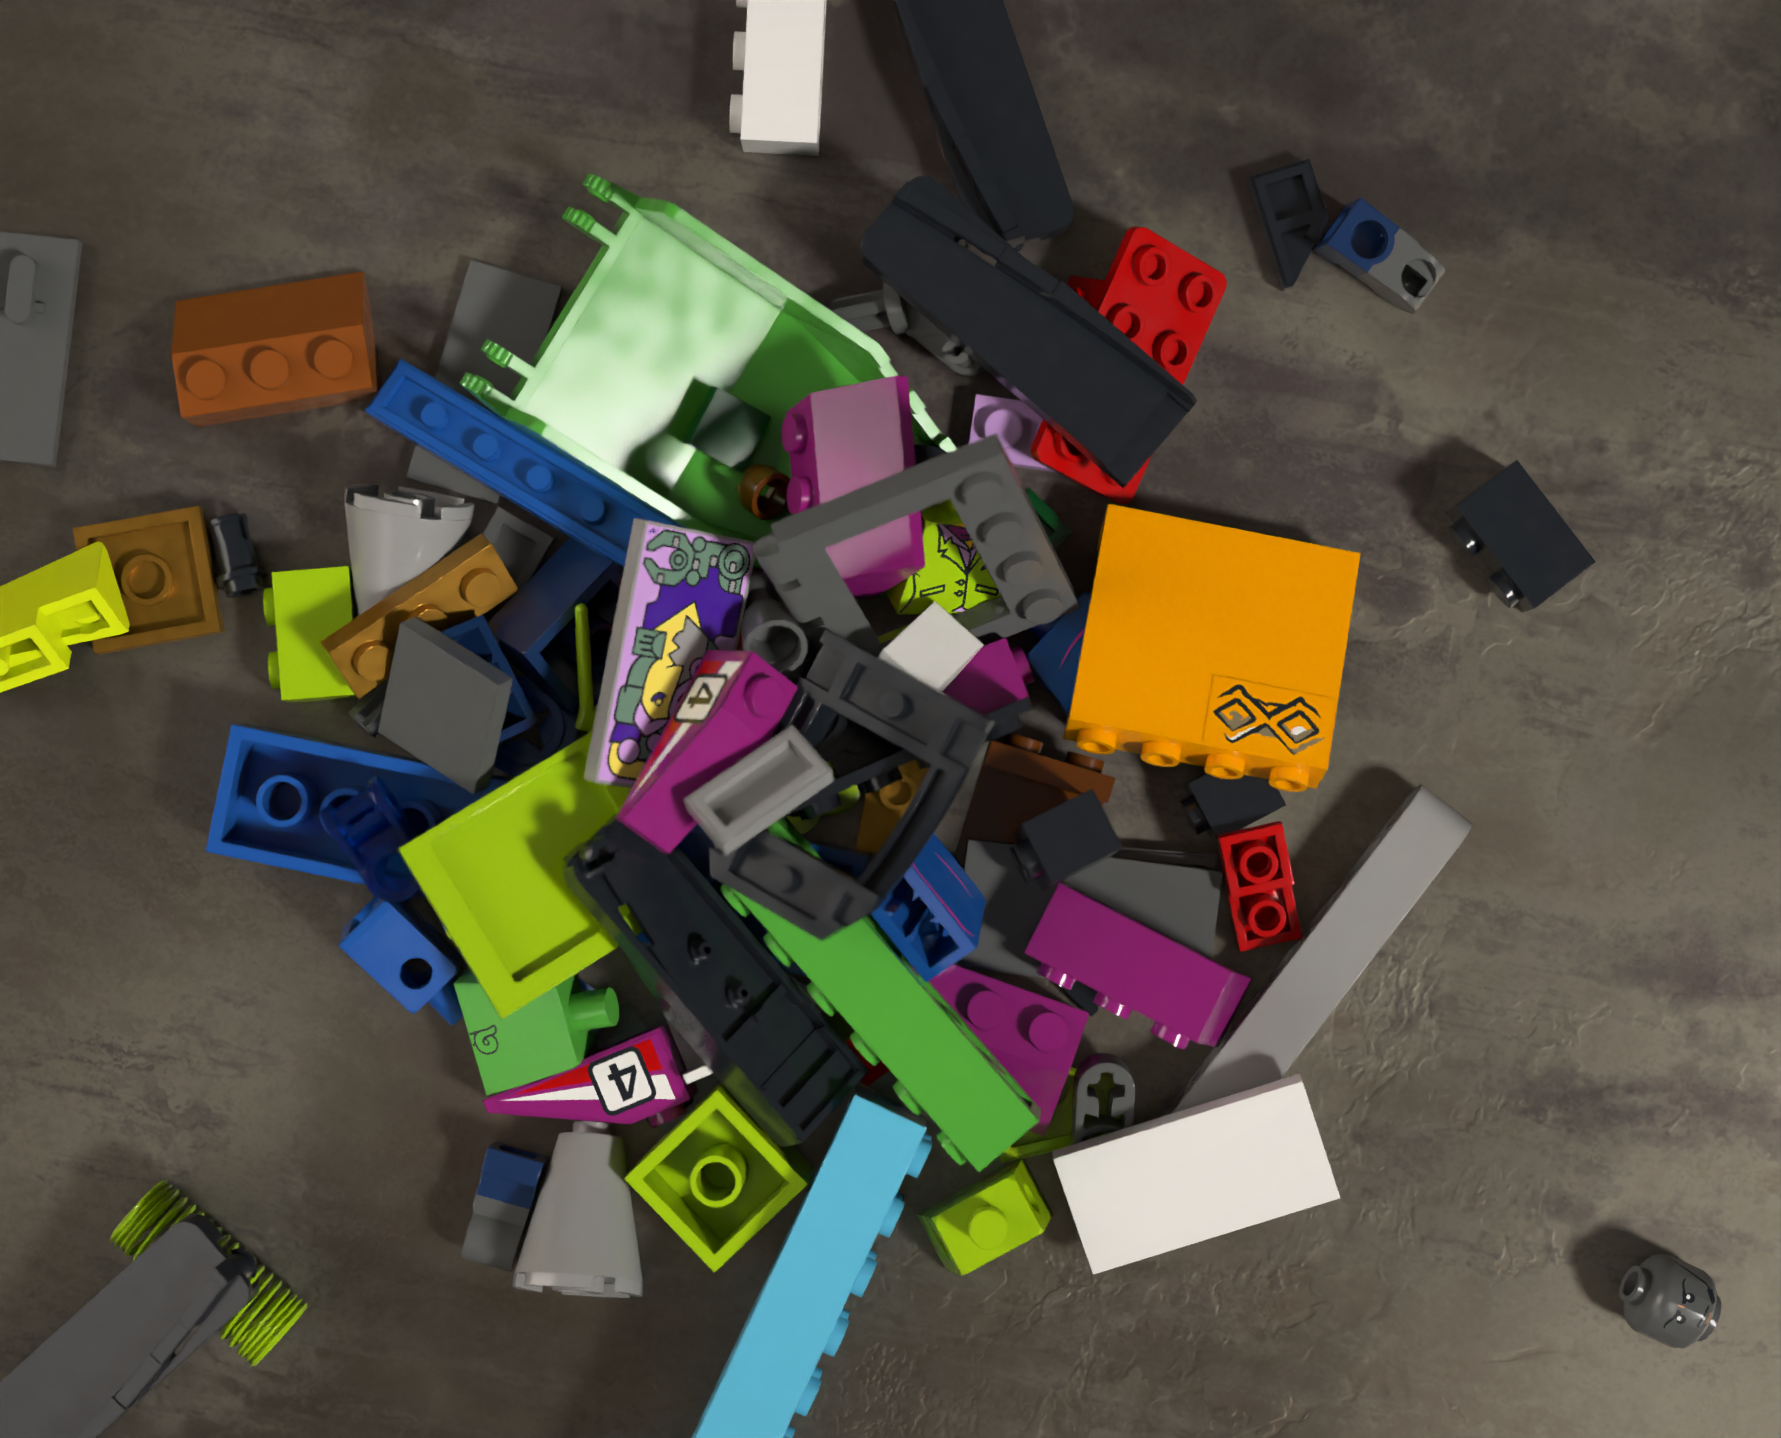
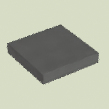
M411 618L400 623L378 732L474 795L489 787L514 678L419 618Z

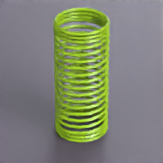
M168 1179L161 1180L119 1223L110 1236V1242H115V1246H119L120 1251H125V1256L135 1254L133 1261L136 1260L157 1234L188 1202V1197H182L156 1227L135 1245L140 1237L156 1222L179 1195V1189L173 1188V1184H169ZM196 1204L190 1205L172 1226L189 1214H193L196 1210ZM205 1212L198 1213L205 1216ZM217 1227V1229L220 1232H222V1227ZM225 1235L218 1242L221 1248L229 1242L231 1236ZM234 1242L226 1251L228 1256L231 1254V1249H238L239 1242ZM260 1265L257 1268L255 1278H249L251 1284L265 1270V1265ZM273 1272L268 1273L262 1279L259 1293L273 1278ZM277 1280L249 1311L239 1319L252 1301L223 1326L224 1328L220 1333V1340H225L232 1336L228 1342L229 1347H236L240 1344L237 1349V1355H240V1358L245 1357V1362H250V1366H256L270 1352L308 1307L307 1303H303V1298L298 1299V1294H293L273 1314L291 1292L290 1288H285L260 1316L247 1327L282 1285V1280Z

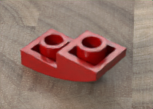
M1276 821L1217 835L1236 946L1239 951H1247L1302 938L1292 885L1295 884L1282 822Z

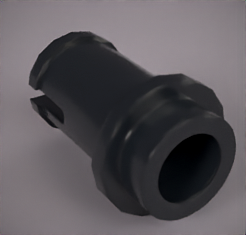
M245 513L224 515L212 519L206 524L207 530L211 535L221 576L216 578V584L218 587L225 589L227 598L243 597L263 590L262 578L267 575L266 568L258 566L247 524L248 517Z

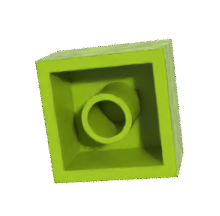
M720 1082L634 1164L624 1179L715 1273L808 1185L815 1168L793 1145L782 1147L773 1142L725 1085Z

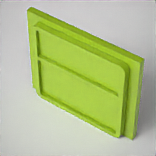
M592 732L397 849L446 928L447 937L452 939L501 1019L506 1018L619 947L569 889L563 877L565 864L563 858L575 846L586 842L613 815L618 813L632 789L629 787L594 783L584 779ZM626 904L620 906L619 911L635 936L642 933L643 930Z

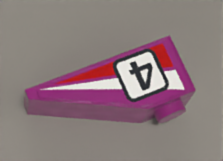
M707 650L616 819L660 852L670 854L697 823L687 811L684 798L769 741L798 687L753 651Z
M664 1022L587 1054L581 1064L573 1069L490 1095L483 1100V1104L487 1113L632 1124L648 1117L651 1126L655 1127L687 1113L684 1102L690 1100L698 1092L694 1081L686 1084L683 1074L687 1071L669 1025L667 1022Z

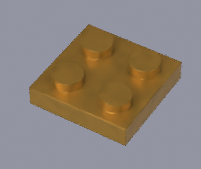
M194 506L73 528L77 551L98 541L102 542L106 547L130 623L129 631L126 633L92 640L94 654L103 655L225 633L204 508Z

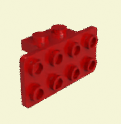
M1133 226L1127 230L1105 280L1070 275L1067 285L1183 385L1226 290L1227 280L1220 271L1148 228ZM1042 420L1030 449L1031 456L1035 461L1118 504H1127L1133 499L1151 459L1150 457L1129 483L1122 488L1045 420Z

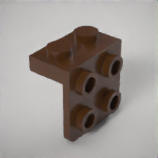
M1008 733L1005 735L1003 743L993 740L989 741L955 851L959 864L964 867L968 837L1017 843L1013 833L1022 823L1092 788L1103 807L1104 803L1109 802L1116 778L1102 774L1104 761L1068 751L1065 762L1040 755L1043 746L1042 742L1020 735Z

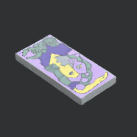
M634 518L585 768V780L632 788L706 651L737 650L755 558L753 547L756 542Z

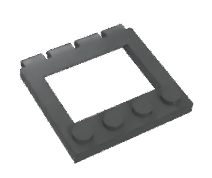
M997 433L772 523L773 533L760 538L753 547L755 556L771 582L775 584L776 590L794 619L798 621L805 637L817 655L823 645L819 641L825 630L870 650V653L877 657L894 640L891 639L880 643L825 548L949 498L1001 594L1000 597L952 615L978 638L984 646L1039 624L1052 622L1059 616L1080 609L1075 590Z

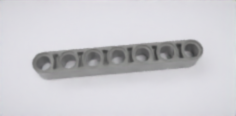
M1422 784L1417 786L1399 806L1302 933V938L1296 940L1225 1033L1219 1047H1214L1162 1117L1280 1080L1466 838L1472 823Z

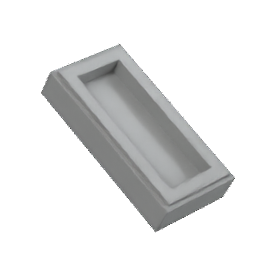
M791 725L684 798L687 811L724 855L727 856L834 781L833 773L827 763L798 730Z

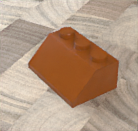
M363 271L175 301L171 356L181 418L196 427L371 400L382 385L367 283Z

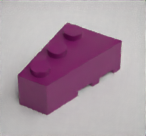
M1061 883L1058 884L1024 952L1041 961L1036 971L1039 975L1071 990L1075 980L1098 991L1093 1003L1127 1020L1132 1010L1154 1020L1155 1022L1150 1032L1184 1050L1190 1040L1199 1044L1219 1047L1253 980Z

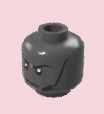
M1655 1254L1644 1260L1640 1266H1632L1624 1275L1620 1285L1619 1296L1624 1301L1623 1311L1627 1324L1635 1332L1669 1347L1684 1349L1697 1341H1703L1708 1338L1718 1323L1722 1304L1720 1297L1717 1295L1714 1280L1704 1270L1671 1255Z

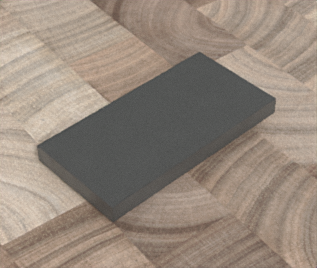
M968 837L964 871L981 891L986 902L977 948L955 962L954 965L962 968L1045 978L1036 973L1041 961L1024 952L1058 884L1044 891L1041 890L1036 879L1026 884L1009 850L1014 847L1013 844L1015 843ZM1111 856L1060 882L1200 952V954L1210 959L1212 958L1223 876L1221 869Z

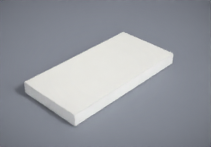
M1300 1074L1052 1151L1053 1161L1093 1275L1340 1198Z

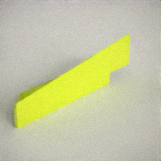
M98 541L0 586V693L69 669L72 651L67 645L121 635L129 631V619L108 551L102 542Z

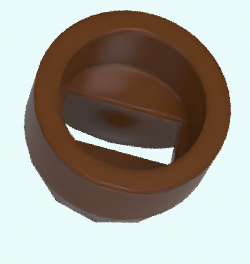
M756 464L747 468L744 471L746 475L740 483H737L736 487L737 499L744 509L761 520H772L781 515L788 507L787 488L790 478L769 465ZM766 484L770 488L764 497L759 492Z

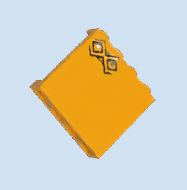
M1108 504L1099 534L1097 562L1069 717L1064 729L1063 739L1075 741L1080 749L1095 754H1111L1116 749L1141 754L1140 758L1143 761L1156 766L1173 767L1182 762L1203 766L1207 774L1217 778L1240 779L1243 775L1269 779L1268 783L1270 786L1283 791L1302 792L1307 790V787L1316 789L1328 770L1361 553Z

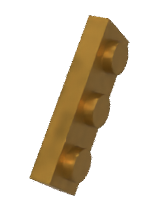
M481 533L326 637L320 643L350 690L359 699L389 679L400 623L417 617L434 629L442 632L486 613L519 589L492 543Z

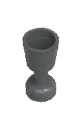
M753 566L741 623L743 651L755 652L784 676L793 672L802 664L807 654L808 641L789 609L782 604L783 599L765 570Z

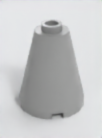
M352 484L346 486L344 505L356 617L463 545L473 518L474 504L472 502L464 503V498L455 495L412 487L399 486L398 491H385L384 497H378L379 484Z
M574 1121L572 1132L559 1134L514 1272V1288L542 1292L543 1287H552L553 1291L561 1292L562 1295L630 1298L631 1295L642 1297L643 1278L630 1184L624 1179L628 1174L624 1141L621 1137L611 1135V1124L593 1121Z

